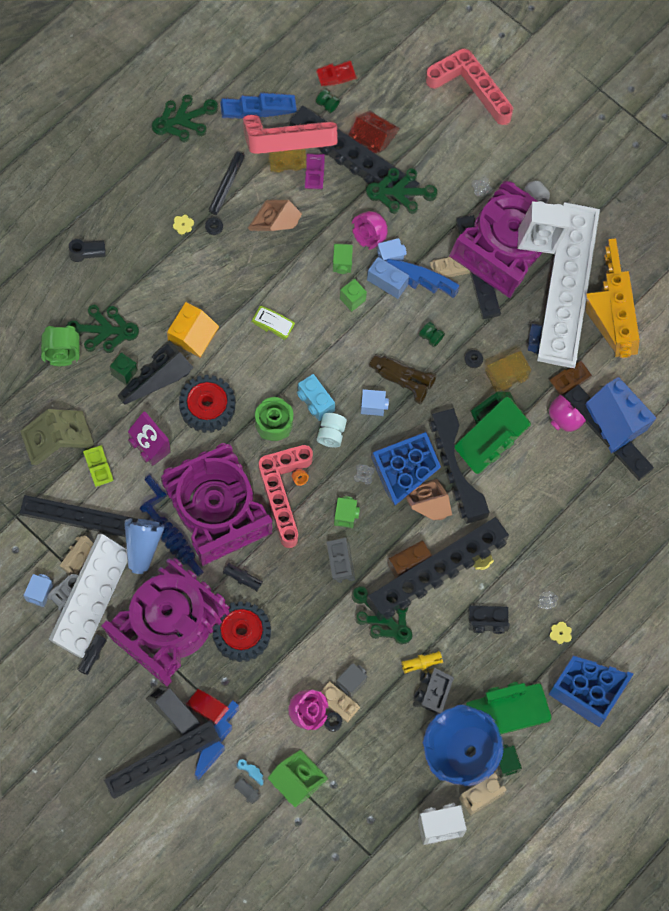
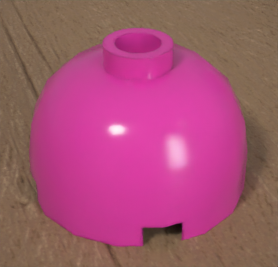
M367 211L357 215L352 220V224L354 223L355 227L352 229L353 234L361 246L370 247L368 249L371 250L376 248L378 243H382L386 239L388 234L387 223L378 213Z
M561 395L554 399L549 407V416L552 419L550 424L557 431L560 428L565 432L575 431L586 420Z
M311 689L299 691L291 698L288 705L290 720L299 728L317 730L327 719L325 713L326 708H328V702L326 697L319 691Z

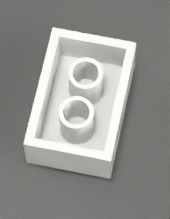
M541 201L532 202L518 229V249L554 254L569 228L570 207L561 204H546Z

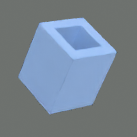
M398 238L378 243L377 254L384 261L391 259L403 262L406 249L404 244L401 245Z
M363 389L361 414L383 416L384 409L388 410L389 398H385L386 391Z
M33 574L24 593L25 600L45 607L48 600L47 595L53 588L50 578L43 574H39V576Z

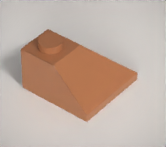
M266 200L248 229L250 231L293 229L298 224L302 214L289 200Z
M437 479L419 485L405 497L413 510L432 520H442L452 515L449 496Z

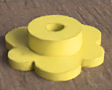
M187 215L174 218L173 228L179 234L183 235L186 232L192 231L193 219L188 218Z
M489 555L483 560L480 558L475 561L476 563L473 567L476 570H484L494 560Z
M559 622L551 627L550 638L552 640H557L558 644L571 641L572 636L570 633L572 629L567 627L566 623Z

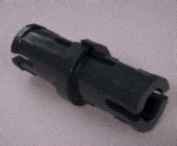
M228 563L223 571V574L237 580L238 584H244L258 592L263 583L262 580L248 574L247 570L243 571L231 563Z
M95 635L92 644L85 650V656L77 668L79 672L89 675L92 666L96 660H99V654L107 642L104 637Z

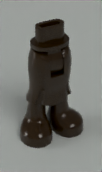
M375 354L369 364V367L375 369V373L384 379L400 385L403 389L407 388L412 391L414 401L420 405L423 403L428 389L432 388L437 378V374L433 372L416 370L414 367L406 366L396 359L387 358L385 355L381 357ZM412 378L418 380L422 384L412 381Z

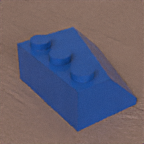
M619 377L606 384L585 404L594 422L599 424L603 439H607L611 454L646 432L657 419Z
M426 432L375 451L371 456L384 490L394 506L441 468Z
M573 656L549 695L597 727H600L634 673H625L616 670L617 668L609 666L608 668L598 665L596 662Z

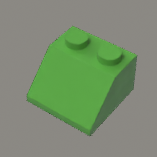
M302 750L282 761L268 777L273 786L295 808L306 801L328 780L326 775Z

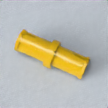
M440 651L424 656L420 654L417 658L401 661V665H403L402 669L404 674L419 669L426 670V667L436 664H442L443 660L440 659L442 658Z

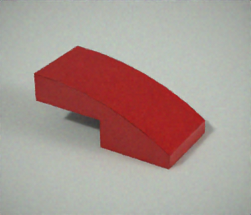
M351 60L337 66H333L332 63L316 69L321 86L336 85L357 79Z
M199 689L186 703L191 710L201 714L205 719L215 724L220 721L229 709L226 705Z

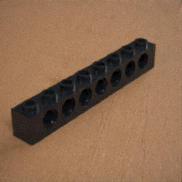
M302 105L290 119L289 126L324 123L327 121ZM338 128L337 144L316 147L322 154L330 156L337 164L345 166L352 174L360 176L369 185L380 183L384 178L379 176L386 177L391 168L399 171V178L396 181H392L386 188H393L406 176L404 172ZM414 180L404 188H419L420 183ZM390 196L391 198H393L394 201H397L401 205V203L398 200H396L393 196ZM405 196V197H406L409 201H412V199H413L415 196Z
M494 517L368 595L366 603L379 621L384 618L387 620L396 614L395 611L402 608L403 610L412 604L411 601L414 599H421L428 594L427 591L430 589H437L444 584L443 581L446 579H453L460 574L459 571L465 568L467 570L474 566L475 561L481 558L483 560L487 558L494 549L500 550L507 544L509 534L499 520ZM482 538H488L491 543H485ZM466 548H473L475 553L468 552ZM455 557L460 562L454 563L451 561L450 558ZM440 567L444 572L438 573L435 568ZM424 577L428 580V582L423 583L419 580V578ZM409 587L412 592L406 593L402 588ZM393 597L396 602L390 603L386 598Z

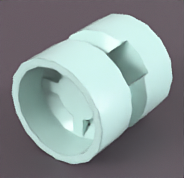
M334 413L323 414L322 428L319 429L317 436L318 443L328 447H340L343 438L341 433L345 430L346 418Z

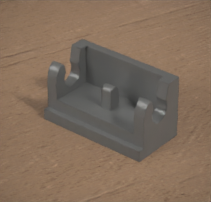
M342 538L328 541L327 547L333 580H336L338 583H342L344 579L355 581L350 544L347 539Z

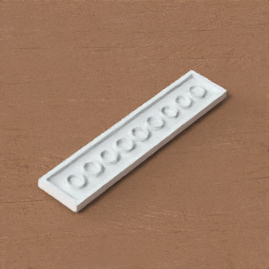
M564 202L563 206L570 207L569 228L555 251L537 361L575 368L600 209Z

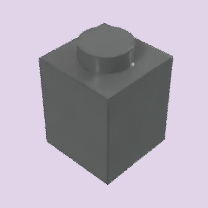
M352 663L336 680V685L351 698L367 681V672L360 665L356 666Z

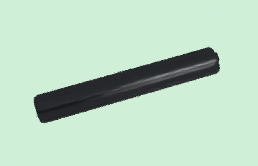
M235 152L209 207L211 214L217 215L245 158L244 153Z

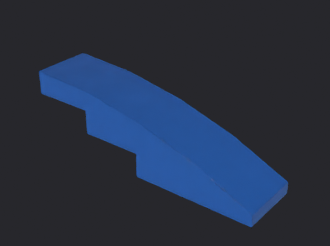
M260 93L259 97L241 96L239 100L222 99L220 102L222 118H244L248 115H256L260 118L296 113L297 111L295 95Z
M391 259L386 261L409 275L408 285L414 289L420 284L434 294L438 289L452 298H455L458 294L459 284L443 275L407 262Z
M234 701L229 704L228 711L215 724L221 740L202 750L195 771V778L198 781L225 751V746L221 742L232 731V725L228 722L239 711V705Z

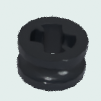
M330 712L327 714L324 726L328 731H338L342 725V717L336 712ZM332 717L337 718L336 722L338 725L330 726L328 719L331 718L332 720Z

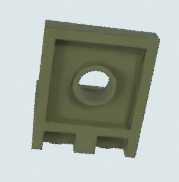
M47 409L20 431L31 465L40 464L60 447L90 448L94 445L83 411Z

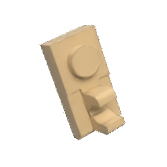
M451 257L430 262L431 271L446 278L470 274L468 269Z
M87 536L76 537V545L69 547L70 552L60 564V567L68 575H77L87 559L94 544Z
M330 681L321 691L326 697L328 708L338 713L347 723L360 709L357 703Z

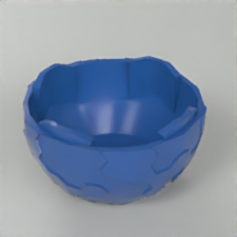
M457 705L438 714L425 732L423 745L426 760L431 772L442 781L444 780L455 785L473 786L488 779L501 762L503 739L494 719L488 713L467 705ZM469 747L476 748V753L472 757H468L466 754Z

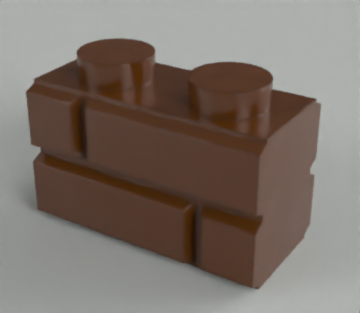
M422 540L388 559V567L394 577L397 578L432 555Z

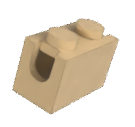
M496 773L461 794L459 799L470 816L505 794L506 788L500 786Z

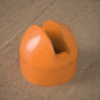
M297 469L292 473V480L297 486L304 485L309 479L308 474L302 469Z

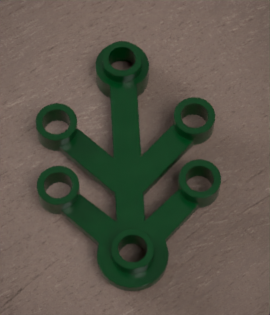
M186 94L182 97V103L175 117L169 119L170 114L176 111V103L169 100L165 104L162 116L152 122V131L157 135L169 133L179 137L181 142H187L190 139L189 132L172 127L180 125L196 131L198 136H204L206 134V126L189 120L205 114H216L218 103L213 99H208L204 102L202 108L185 113L187 108L193 104L192 96Z
M391 168L388 171V175L380 183H372L366 189V195L370 200H379L392 214L399 212L400 204L397 201H391L386 196H393L407 208L410 214H415L418 211V204L415 201H409L405 196H423L427 201H434L438 193L437 188L433 185H427L424 188H404L417 178V171L413 168L408 169L406 176L393 188L386 187L392 181H396L399 178V171L395 168Z
M97 305L89 306L88 314L90 317L95 318L101 326L79 324L75 320L69 321L66 326L76 325L75 331L78 334L81 332L99 334L94 339H88L84 342L85 350L88 352H93L96 346L112 334L118 336L112 341L107 340L103 343V349L106 353H112L123 341H132L139 335L138 326L131 322L127 323L118 314V309L115 306L107 308V316L110 319H114L120 327L112 326L100 313ZM96 309L97 312L91 313V310ZM112 310L116 311L115 314H110L109 312ZM127 329L133 330L131 333L126 332ZM88 344H93V347H87ZM107 345H112V348L107 349L105 347Z
M362 586L356 587L351 595L352 600L357 604L364 603L371 610L366 603L368 598L367 589ZM388 597L386 599L388 602L392 603L393 597ZM409 607L405 608L404 611L400 609L396 611L398 614V624L393 620V616L387 620L384 618L379 621L376 616H369L362 611L355 618L356 623L359 625H387L391 629L382 630L378 625L372 626L369 634L374 639L379 637L394 638L398 644H407L413 637L411 629L406 626V613ZM359 616L364 617L365 620H360ZM373 630H377L379 634H375Z

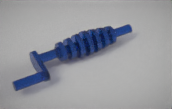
M151 475L147 476L144 480L157 496L146 501L140 507L141 512H147L153 521L159 522V526L164 525L161 535V541L165 543L164 546L170 549L172 554H176L175 557L178 560L182 559L180 562L183 565H189L197 577H199L204 572L194 560L196 555L194 552H191L192 548L190 545H187V540L183 539L184 535L176 527H173L171 522H167L168 519L165 516L160 517L153 508V506L165 499L167 494L162 491Z

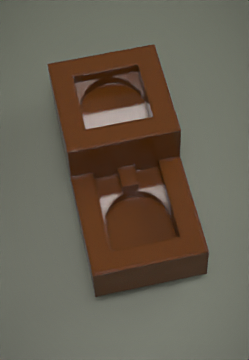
M580 361L575 365V368H570L567 371L563 370L550 379V382L557 392L563 395L571 391L578 384L581 385L592 378V375L583 362Z

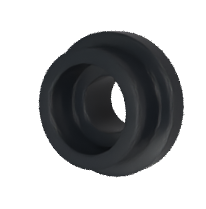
M212 217L206 221L205 230L210 235H218L223 231V223L220 219Z
M477 350L468 351L465 355L466 365L470 368L480 367L483 363L482 353ZM475 356L477 360H472L471 357Z

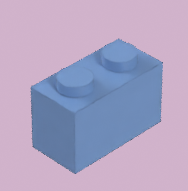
M378 257L368 270L367 280L398 299L408 286L409 275Z

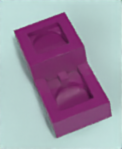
M307 154L305 189L323 190L325 155Z

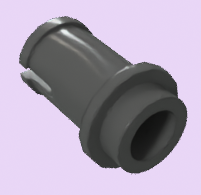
M244 778L240 779L234 786L246 798L247 803L253 804L260 797L259 790L252 788Z

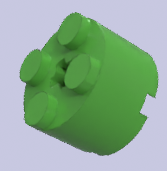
M73 326L46 327L45 332L41 336L42 360L44 362L46 360L50 361V365L68 366L75 359L77 362L80 357L79 334L75 331V328Z
M270 397L262 401L255 411V426L261 438L279 441L290 435L293 428V409L283 399Z

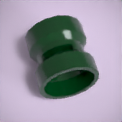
M324 89L317 96L315 103L323 106L325 111L331 114L339 106L340 99L332 96L329 90Z
M430 321L422 328L419 336L422 339H427L432 347H436L445 336V333L441 329H436L435 324Z

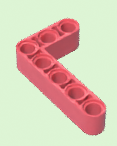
M461 49L428 68L426 84L430 88H438L462 75L498 124L506 125L511 121L512 105L468 49Z
M248 115L243 118L244 136L251 153L259 154L332 146L338 142L337 124L333 122L263 129L258 116Z
M306 445L265 455L259 460V474L280 541L286 548L296 546L298 531L280 475L296 471L297 469L307 468L312 464L313 451ZM301 454H307L309 457L307 459H301L299 456ZM283 459L290 460V463L283 464L281 463V461ZM270 464L272 468L266 470L262 466ZM274 481L278 485L275 487H270L268 483ZM275 499H281L283 503L277 505L273 501ZM285 516L289 520L287 522H281L279 518ZM287 534H292L294 538L292 540H287L284 538V536Z

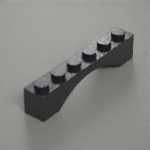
M452 408L432 414L429 427L431 432H435V444L437 449L441 450L442 465L447 467V480L449 484L453 485L454 490L452 493L455 502L458 501L460 506L458 508L460 518L464 519L466 524L487 519L490 511L484 494L477 491L467 482L457 465L454 443L460 424L455 410Z

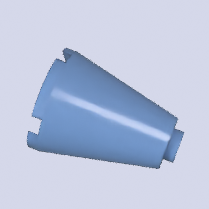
M126 519L125 535L128 568L132 570V573L143 574L144 571L149 569L163 533L164 525L159 526V522L146 519H138V522H132L133 519Z

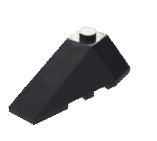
M169 340L152 355L153 361L148 366L144 365L140 369V376L133 378L120 392L118 397L126 405L179 381L181 378L189 375L194 367Z

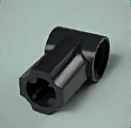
M73 239L69 243V257L74 262H81L86 258L106 257L104 240L83 242L80 239Z

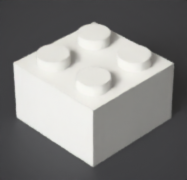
M448 804L443 806L441 810H435V808L425 809L418 819L423 845L460 838L466 832L461 805Z

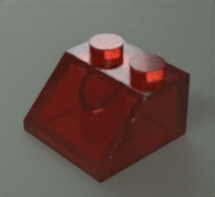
M368 111L357 116L349 136L360 144L366 145L372 152L380 153L388 147L400 128L374 112Z

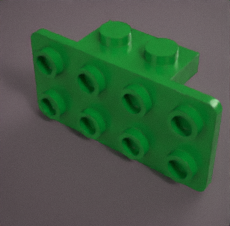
M505 397L455 445V450L474 473L480 474L491 463L498 460L501 453L514 444V441L531 426V422L511 398Z
M513 682L508 684L506 688H491L484 698L466 703L469 707L488 713L494 719L501 735L548 723L552 719L541 684L525 686V683Z

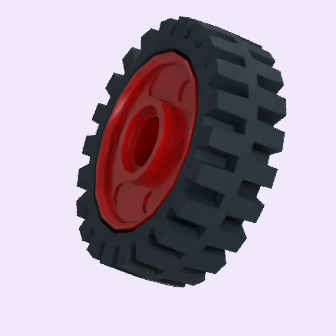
M204 375V378L198 376L196 380L192 379L189 384L186 383L179 397L181 416L190 428L194 427L195 431L199 432V430H202V433L207 431L212 433L215 429L219 431L222 429V426L226 427L228 422H231L235 413L236 401L233 390L221 378L217 379L213 375L212 378L209 375ZM207 401L212 403L210 406L203 405Z
M238 601L237 604L231 603L228 609L230 614L228 616L223 615L220 618L222 623L220 625L215 623L213 626L214 631L212 635L218 651L224 657H228L229 660H237V662L254 660L258 655L263 654L270 642L271 625L269 618L262 609H259L255 604L251 605L250 602L243 603V601ZM240 628H244L247 630V633L245 635H239L237 634V630Z

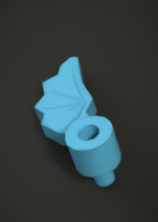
M243 759L237 762L236 766L238 769L247 771L249 776L255 779L260 786L263 785V775L260 773L259 768H256L255 765H247Z

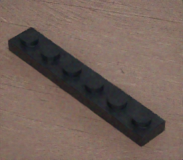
M474 215L456 218L459 235L463 234L467 228L474 227L476 221ZM470 271L482 320L500 316L501 311L494 287Z
M578 384L565 394L564 398L571 403L570 405L580 412L585 418L586 424L609 448L610 445L607 439H603L601 435L602 430L599 424L594 422L585 405L591 398ZM631 441L613 452L638 481L654 469L652 464Z
M24 495L20 509L21 516L126 537V519H133L132 522H138V518Z
M212 721L205 723L106 778L104 781L111 797L116 799L217 743L221 738Z

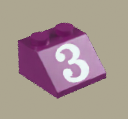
M144 411L129 429L128 442L134 449L137 447L145 463L149 462L154 466L171 453L169 439Z

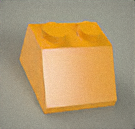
M185 302L168 329L167 338L174 345L201 358L219 326L201 309Z

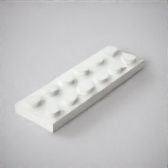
M103 534L97 535L51 633L50 641L79 658L84 657V652L93 638L128 562L127 549Z

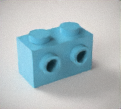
M314 374L298 383V397L307 404L309 412L318 421L322 420L323 414L335 411V402Z

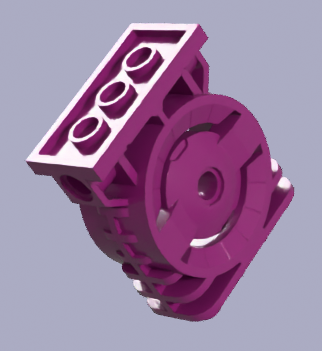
M503 181L499 189L495 191L493 197L488 200L485 207L479 213L474 227L467 228L457 238L449 257L510 298L524 279L528 268L543 253L518 249V229L531 203L538 201L531 197L529 193L518 188L513 182Z
M219 444L210 452L204 451L193 460L187 459L180 466L170 467L163 471L161 476L162 486L165 488L182 523L192 533V545L202 566L272 534V520L267 515L262 504L253 502V493L249 480L243 472V467L239 464L238 458L230 444ZM200 486L194 493L192 504L187 505L194 490ZM214 499L219 501L217 505H211L209 502ZM246 500L245 503L239 504V509L236 516L233 519L227 521L233 516L236 509V504Z
M168 558L166 561L168 566L165 569L160 567L158 569L160 573L158 576H152L139 587L131 600L129 611L119 612L111 622L106 620L101 625L113 642L166 687L172 682L170 677L181 666V658L196 652L205 643L209 634L214 631L212 627L215 623L220 625L222 623L220 618L223 615L228 616L230 614L228 611L229 606L225 603V599L218 593L214 595L210 591L211 588L204 581L200 583L196 579V575L190 570L185 571L182 568L183 565L175 558L173 560ZM179 592L186 593L190 597L193 606L192 615L197 619L196 622L190 618L191 607L189 602ZM172 610V613L170 615L165 616V613L167 611ZM144 616L146 617V620H147L149 626H150L155 632H157V633H159V634H162V635H158V634H155V633L151 632V631L145 626L144 621H143ZM175 633H179L182 637L179 638ZM137 634L138 639L136 641H131L134 635ZM150 653H153V654H154V656H153L152 658L149 657V654H150Z

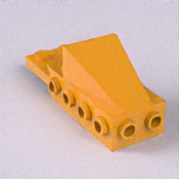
M614 238L609 239L608 246H605L604 259L605 265H608L606 281H603L602 292L586 294L585 310L614 350L615 357L628 358L631 355L638 354L640 339L629 271L621 272L617 241Z

